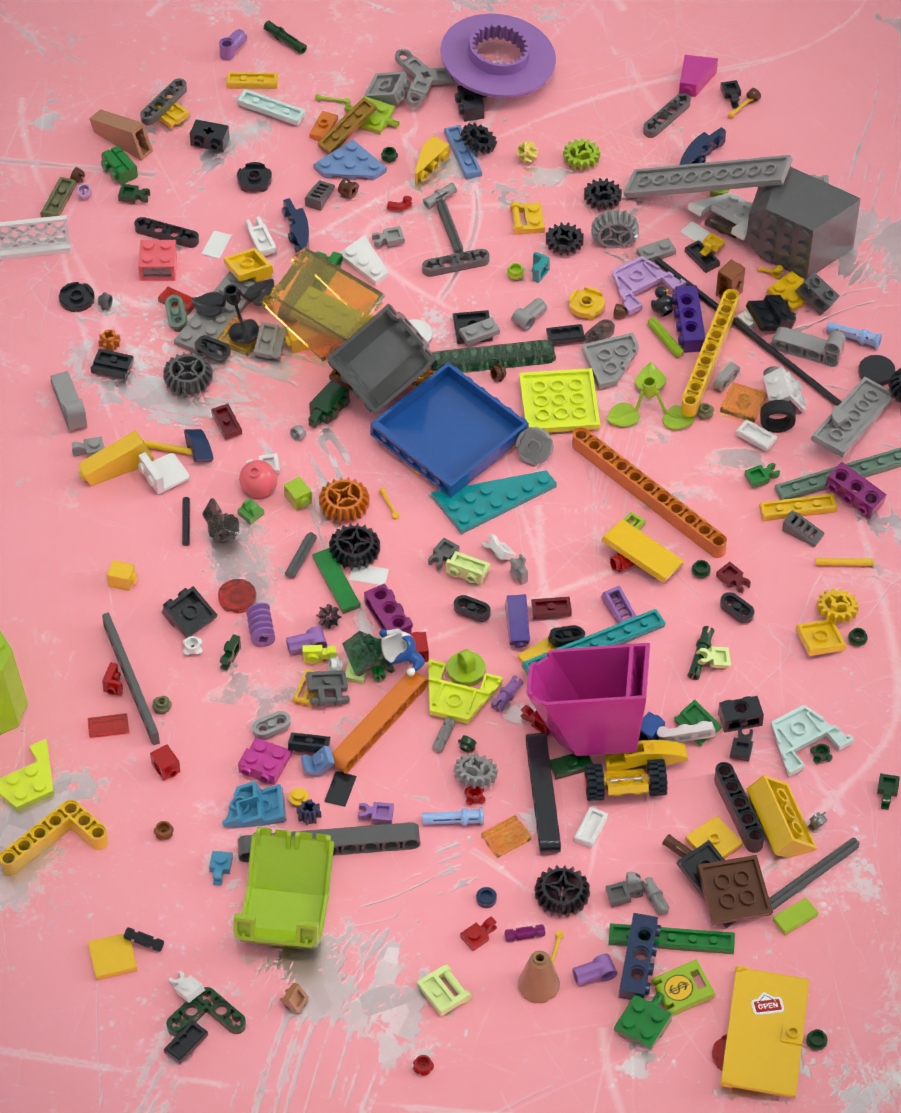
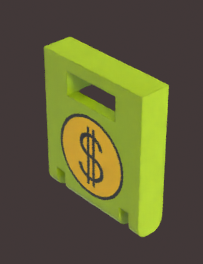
M697 959L656 976L651 980L656 992L664 995V999L661 1002L666 1010L669 1009L668 1012L672 1013V1017L716 998L715 992ZM697 975L700 976L705 986L701 989L697 987L693 979Z

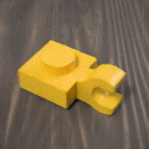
M710 233L704 238L702 244L705 247L700 253L704 256H707L711 251L717 253L724 248L726 241Z

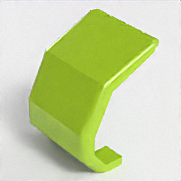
M257 827L251 839L248 880L242 914L235 913L233 932L236 938L244 943L314 950L319 946L330 891L334 841H331V835L316 833V839H313V833L296 831L295 836H292V831L275 829V834H272L271 828Z

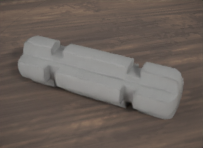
M449 717L445 718L444 725L441 726L436 737L437 740L432 745L434 752L441 753L451 730L455 726V720Z

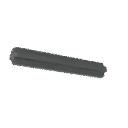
M438 201L437 209L454 253L464 252V247L446 201Z

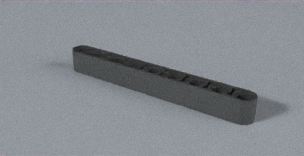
M413 822L299 831L313 833V839H316V833L331 835V841H334L333 856L412 850L418 848L421 844L419 826ZM244 835L237 840L238 858L242 862H249L252 835Z

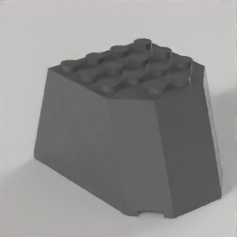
M790 166L783 185L758 187L749 213L746 239L761 259L776 266L781 265L783 269L789 272L793 271L799 277L806 279L813 271L818 273L853 249L861 198Z

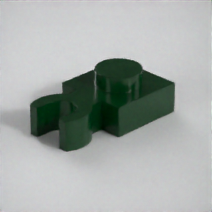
M122 184L118 194V201L136 203V200H140L143 203H148V196L151 195L150 189L143 188L139 190L137 185Z
M233 634L231 639L226 641L223 649L225 654L222 655L219 661L222 663L220 669L228 671L231 662H234L241 649L240 636Z

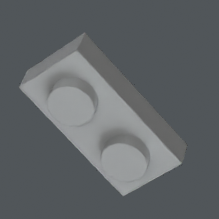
M666 238L638 247L636 253L639 257L642 256L651 262H655L658 257L664 259L676 255V248L670 239Z
M491 317L460 328L459 334L465 344L469 346L499 335L500 329Z

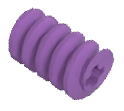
M263 602L255 603L246 612L250 639L256 646H269L274 643L276 638L270 606Z

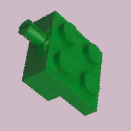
M657 992L653 1000L648 1001L635 994L614 1026V1031L652 1050L659 1037L662 1038L672 1022V1013L659 1006L664 999V995L662 993L660 995V992Z

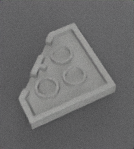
M633 332L582 344L581 350L589 368L593 370V376L599 389L617 385L639 351V344Z

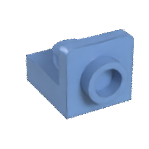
M323 746L313 756H301L304 772L319 777L335 764L331 748L328 746Z

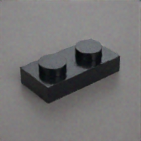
M291 732L288 750L316 753L323 746L330 747L331 737Z

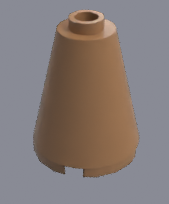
M539 950L533 952L518 978V990L527 1001L546 1003L557 995L560 989V980L549 954Z

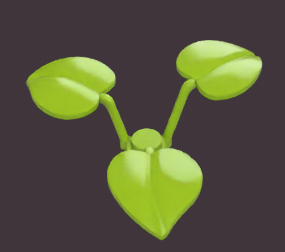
M652 362L648 363L635 379L636 387L642 390L640 391L636 407L634 408L630 403H618L611 408L606 417L607 421L615 426L630 427L640 419V414L636 411L640 407L643 396L653 398L656 395L665 413L662 421L667 428L680 430L695 422L694 416L686 417L681 413V406L673 405L669 408V411L666 410L659 391L666 384V377Z

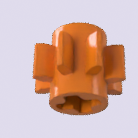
M108 329L99 334V347L103 346L104 350L114 351L117 347H120V334L116 335L115 330Z

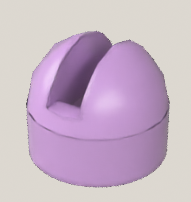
M81 184L77 188V193L82 199H88L92 194V190L88 184Z

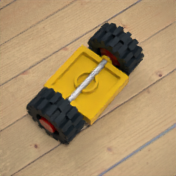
M647 760L646 775L644 769L603 772L601 763L586 764L584 776L587 800H604L605 786L608 795L622 796L628 793L640 795L644 792H649L650 796L667 795L668 781L665 760Z

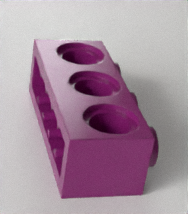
M843 462L829 474L825 484L831 492L838 494L846 503L853 505L861 514L869 518L884 504L887 496L886 493Z
M385 583L364 592V603L380 629L392 630L398 628L403 632L412 633V620L410 617H406L401 603H397L392 589H388Z

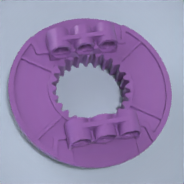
M479 14L458 21L447 30L440 47L442 62L445 69L453 77V80L472 92L494 98H516L539 90L552 76L556 64L554 47L541 30L525 20L504 14ZM496 37L499 40L504 38L506 42L511 41L512 45L516 44V48H520L522 56L519 57V60L515 59V63L512 61L509 64L506 62L500 64L498 61L493 63L492 60L486 61V57L481 58L482 54H477L478 50L475 48L479 42H483V39L488 41L489 38L493 40Z

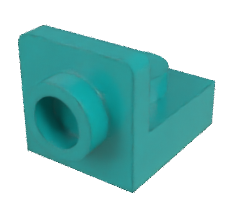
M534 252L531 272L533 273V281L540 283L550 271V258L544 254Z

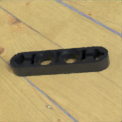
M139 217L134 221L135 231L138 234L159 240H176L177 245L194 248L199 244V234L194 230L146 217ZM157 228L163 229L161 232L154 231ZM172 233H179L178 236H171Z

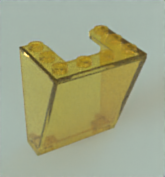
M305 247L291 259L292 266L281 281L272 288L271 294L265 295L260 303L317 357L325 361L336 348L374 316L373 313L383 305L382 300L386 295Z

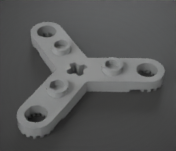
M401 48V50L398 49L396 51V63L414 78L406 96L408 106L413 108L420 107L431 85L458 84L453 80V77L445 67L428 68L421 60L413 56L408 49L404 48L403 50Z

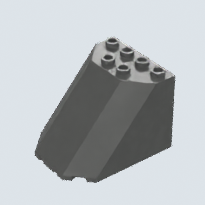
M389 303L327 357L329 366L341 374L340 378L342 381L353 388L352 392L358 398L361 397L365 402L364 405L367 410L373 411L374 414L379 412L425 373L436 360L434 354L429 350L430 346L405 315L400 311L397 312Z

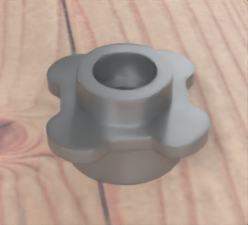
M824 811L822 814L817 812L809 819L811 823L808 825V828L812 826L817 830L826 823L828 819L824 815L827 812Z

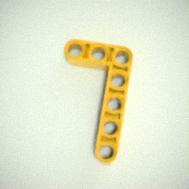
M72 799L66 800L0 853L1 870L5 875L16 874L71 829L93 849L102 850L108 845L106 827L77 801Z

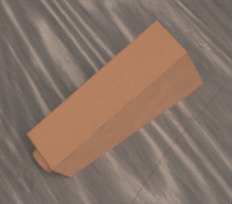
M102 109L89 118L94 133L112 144L120 146L122 150L142 161L153 152L144 123Z

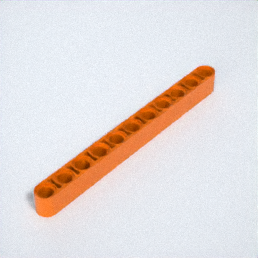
M578 427L573 431L572 447L575 451L708 554L715 558H721L726 554L727 537L589 430Z

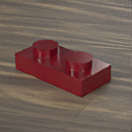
M229 404L211 409V414L225 440L242 434V428Z
M570 596L531 599L533 619L572 617Z

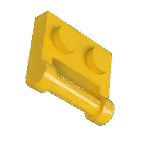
M512 202L510 204V211L513 214L514 221L513 232L515 234L545 233L541 202L521 204L519 202ZM519 212H524L526 225L521 224Z

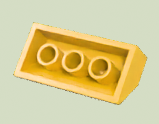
M762 775L746 788L749 800L754 805L756 816L762 823L764 833L768 837L771 850L775 855L791 858L813 852L817 849L788 783Z

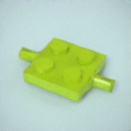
M363 96L375 104L377 110L359 128L379 135L388 125L398 128L400 121L391 119L395 106ZM346 104L344 111L349 112L354 106Z

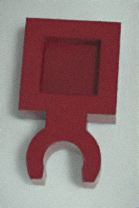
M730 561L716 572L718 579L728 587L735 585L736 590L741 594L744 592V587L741 585H745L748 588L751 586V581L743 577L744 572Z

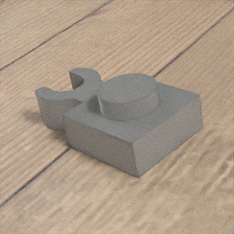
M400 226L383 229V233H372L375 247H380L384 243L387 244V247L405 243Z

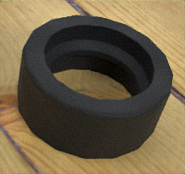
M772 400L761 407L760 423L767 431L781 433L790 430L795 425L796 412L793 404L790 402ZM773 414L787 415L786 417L780 419H774L769 417Z

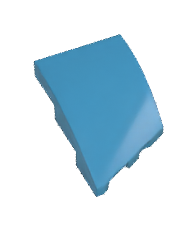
M256 781L237 786L233 794L234 798L228 807V815L226 819H223L222 824L224 827L246 828L286 821L283 787L281 784L261 789Z

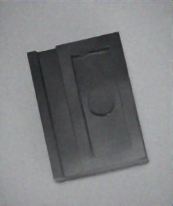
M99 349L93 365L90 367L91 373L126 380V376L133 365L134 356Z

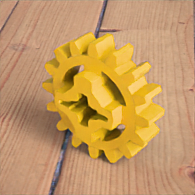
M832 588L831 592L826 589L824 594L820 593L817 599V612H821L820 617L826 616L827 622L833 620L834 624L837 621L844 624L846 620L850 623L851 619H855L858 614L859 600L855 599L854 594L849 595V590L842 592V588H839L838 591Z

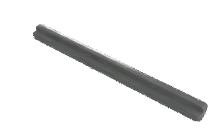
M855 837L849 839L769 898L772 910L858 849L860 842Z

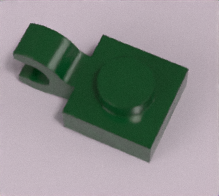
M880 773L877 794L883 795L881 809L889 810L891 796L897 797L900 776Z

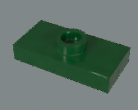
M569 754L550 760L555 780L585 772V765L593 764L590 755L576 756Z

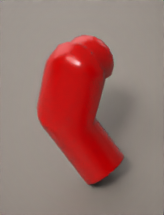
M404 196L401 202L388 201L387 210L402 212L412 206V197Z

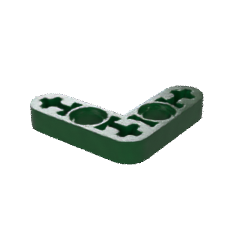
M204 987L205 991L188 1003L186 1001L166 1022L167 1031L172 1036H177L191 1020L197 1022L205 1013L211 1015L232 1034H241L246 1029L244 1015L210 987ZM203 996H210L211 1001H209L208 999L203 1000ZM218 1007H225L227 1012L220 1015L216 1013V1009ZM188 1008L197 1009V1013L192 1016L187 1015L185 1012ZM232 1020L236 1023L240 1021V1025L235 1024L233 1026ZM175 1023L177 1025L180 1023V1027H173L172 1024Z

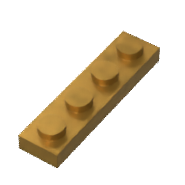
M363 97L317 143L318 147L328 154L337 150L377 110L376 105Z

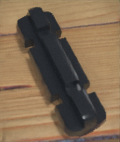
M130 927L126 928L123 936L124 939L129 941L133 939L135 943L148 948L151 946L153 950L158 952L162 950L164 940L159 938L153 939L154 936L141 931L135 932V929Z

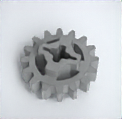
M468 753L467 757L461 755L460 759H456V764L454 765V777L459 778V783L465 782L466 787L472 785L473 789L476 786L483 789L484 785L490 787L491 783H495L497 778V764H492V759L487 760L486 755L479 757L478 753L473 756Z

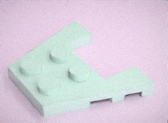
M805 705L771 721V729L789 777L804 770L805 767L795 752L824 737H827L836 749L840 751L853 744L854 738L849 734L847 736L842 733L837 726H832L824 721L825 718Z

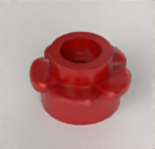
M420 1055L413 1062L414 1072L422 1076L430 1074V1071L434 1068V1063L427 1055Z

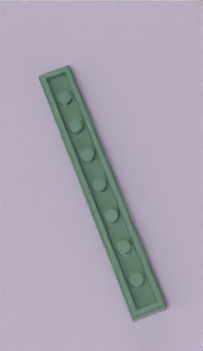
M901 447L846 463V465L864 478L901 467ZM836 467L776 484L774 489L780 500L800 498L828 489L825 486L827 478Z

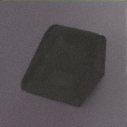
M214 498L209 500L202 513L209 527L218 525L223 521L222 510Z

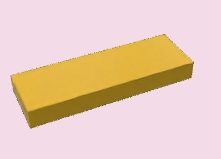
M227 72L226 88L277 89L278 73Z

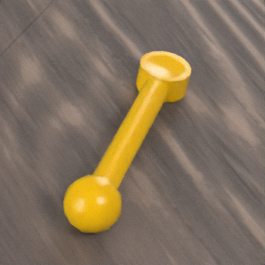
M381 488L379 494L383 495L392 512V518L394 520L399 519L400 514L393 508L386 495V489Z
M560 930L556 932L557 939L551 956L554 967V960L560 940L564 938V932Z

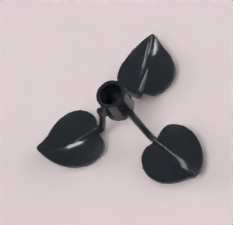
M274 279L252 285L246 290L245 295L236 285L230 284L224 288L223 295L219 292H209L192 298V302L197 312L205 317L219 315L221 307H225L226 301L230 305L235 306L240 323L231 325L228 331L229 337L236 343H250L257 337L259 328L253 319L242 320L238 304L241 297L248 303L253 302L256 306L270 303L275 295Z

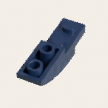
M720 127L710 135L703 132L696 137L685 150L680 165L706 163V155H710L712 151L724 145L726 130Z
M287 198L283 200L281 210L284 218L287 217L290 229L288 239L291 244H294L296 255H300L302 261H306L309 253L308 220L304 209H295L291 199Z

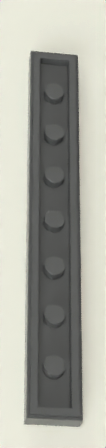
M110 613L102 614L104 629L153 746L160 744L159 732Z

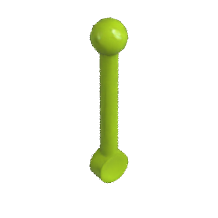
M320 94L315 95V99L318 101L322 99L343 102L345 105L350 104L349 98L339 99L321 96Z

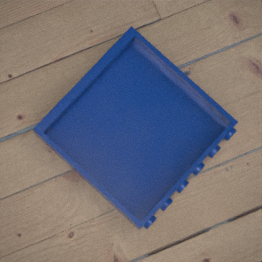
M448 362L371 422L370 435L451 498L513 448L521 432L529 428V423L525 418L517 415L510 407L501 403L497 397H493L484 387H480L472 378L466 376L456 366Z

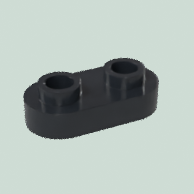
M206 335L200 336L194 344L195 350L199 354L217 361L226 360L231 353L228 344ZM220 350L222 355H219L217 351Z
M732 592L724 593L721 596L720 607L722 610L740 623H749L753 620L755 613L753 606Z
M460 595L454 600V610L457 614L478 622H484L490 618L491 608L487 603L467 595Z
M577 625L553 628L548 635V641L555 647H561L584 638L585 631Z

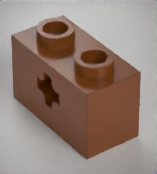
M731 259L718 271L717 297L722 298L723 293L727 289L737 290L739 295L743 292L744 266Z

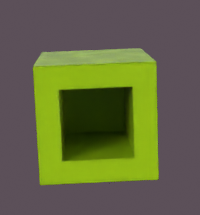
M300 476L284 484V496L296 511L312 503V491Z

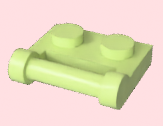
M447 964L417 981V987L440 1016H443L460 1004L467 1003L472 998L471 993L468 990L465 991L451 973L452 970ZM440 978H445L458 994L456 997H454Z

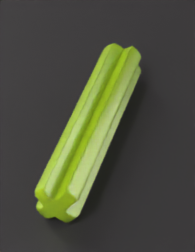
M655 317L649 319L648 326L676 358L683 356L684 350Z

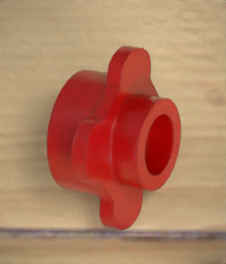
M472 786L464 790V794L467 796L466 804L485 803L486 798L483 796L484 788L481 789L479 786H476L475 789Z

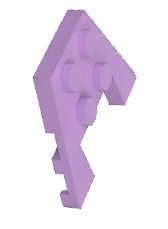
M642 256L612 270V277L629 316L642 310L643 304L635 295L661 282L672 293H675L676 286H686L685 280L675 278L674 274L669 271L664 272L660 269V266Z

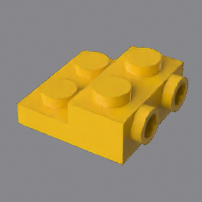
M256 248L223 258L224 265L239 282L250 278L255 282H259L272 277V264Z

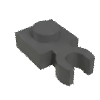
M443 538L433 549V555L429 557L428 565L438 562L436 569L440 570L443 566V561L451 560L454 552H459L460 546Z

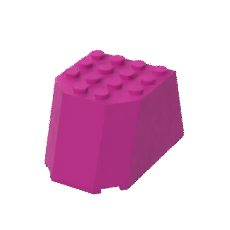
M650 643L554 649L546 653L547 656L539 662H533L529 665L527 696L558 744L576 756L631 753L637 751L647 699Z

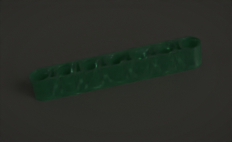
M546 339L433 352L436 360L431 364V371L434 374L448 362L456 366L462 373L491 370V367L496 364H501L505 368L543 365L554 362L556 354L553 342Z

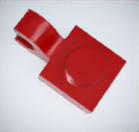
M490 916L481 926L476 922L461 932L460 938L472 951H475L489 941L488 934L497 929L495 925L497 921Z

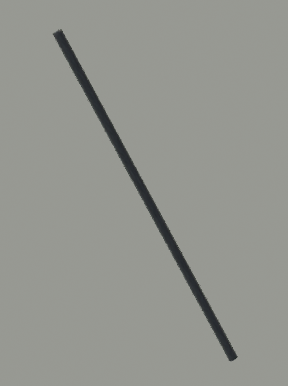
M658 257L655 260V264L664 271L671 272L679 280H685L686 286H694V284ZM698 288L699 298L717 311L719 304ZM734 317L732 324L831 403L838 406L842 402Z

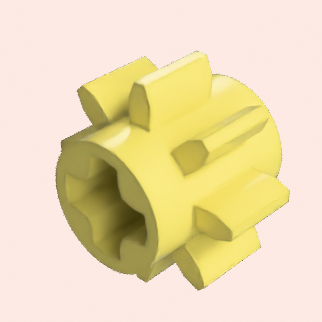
M523 141L517 147V156H520L519 161L531 163L537 158L538 148L534 147L535 143Z

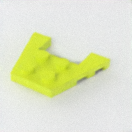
M429 659L430 715L441 718L449 717L457 722L468 724L502 685L503 677L488 673L485 674L480 689L444 681L442 677L446 669V663Z
M46 739L29 746L36 760L35 763L0 778V797L16 811L54 795Z

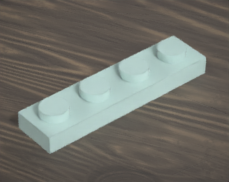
M247 89L237 99V105L296 126L300 124L306 115V110Z

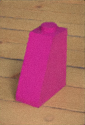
M685 54L679 94L686 93L691 97H696L717 73L718 58Z

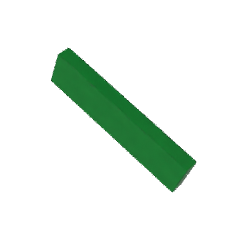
M329 548L313 553V560L342 614L361 608L357 596L339 563H336V558H332Z

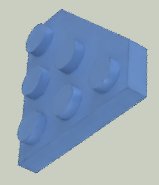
M351 140L313 164L314 170L324 178L332 179V176H339L342 179L346 177L356 180V177L374 181L387 173V167L355 140Z

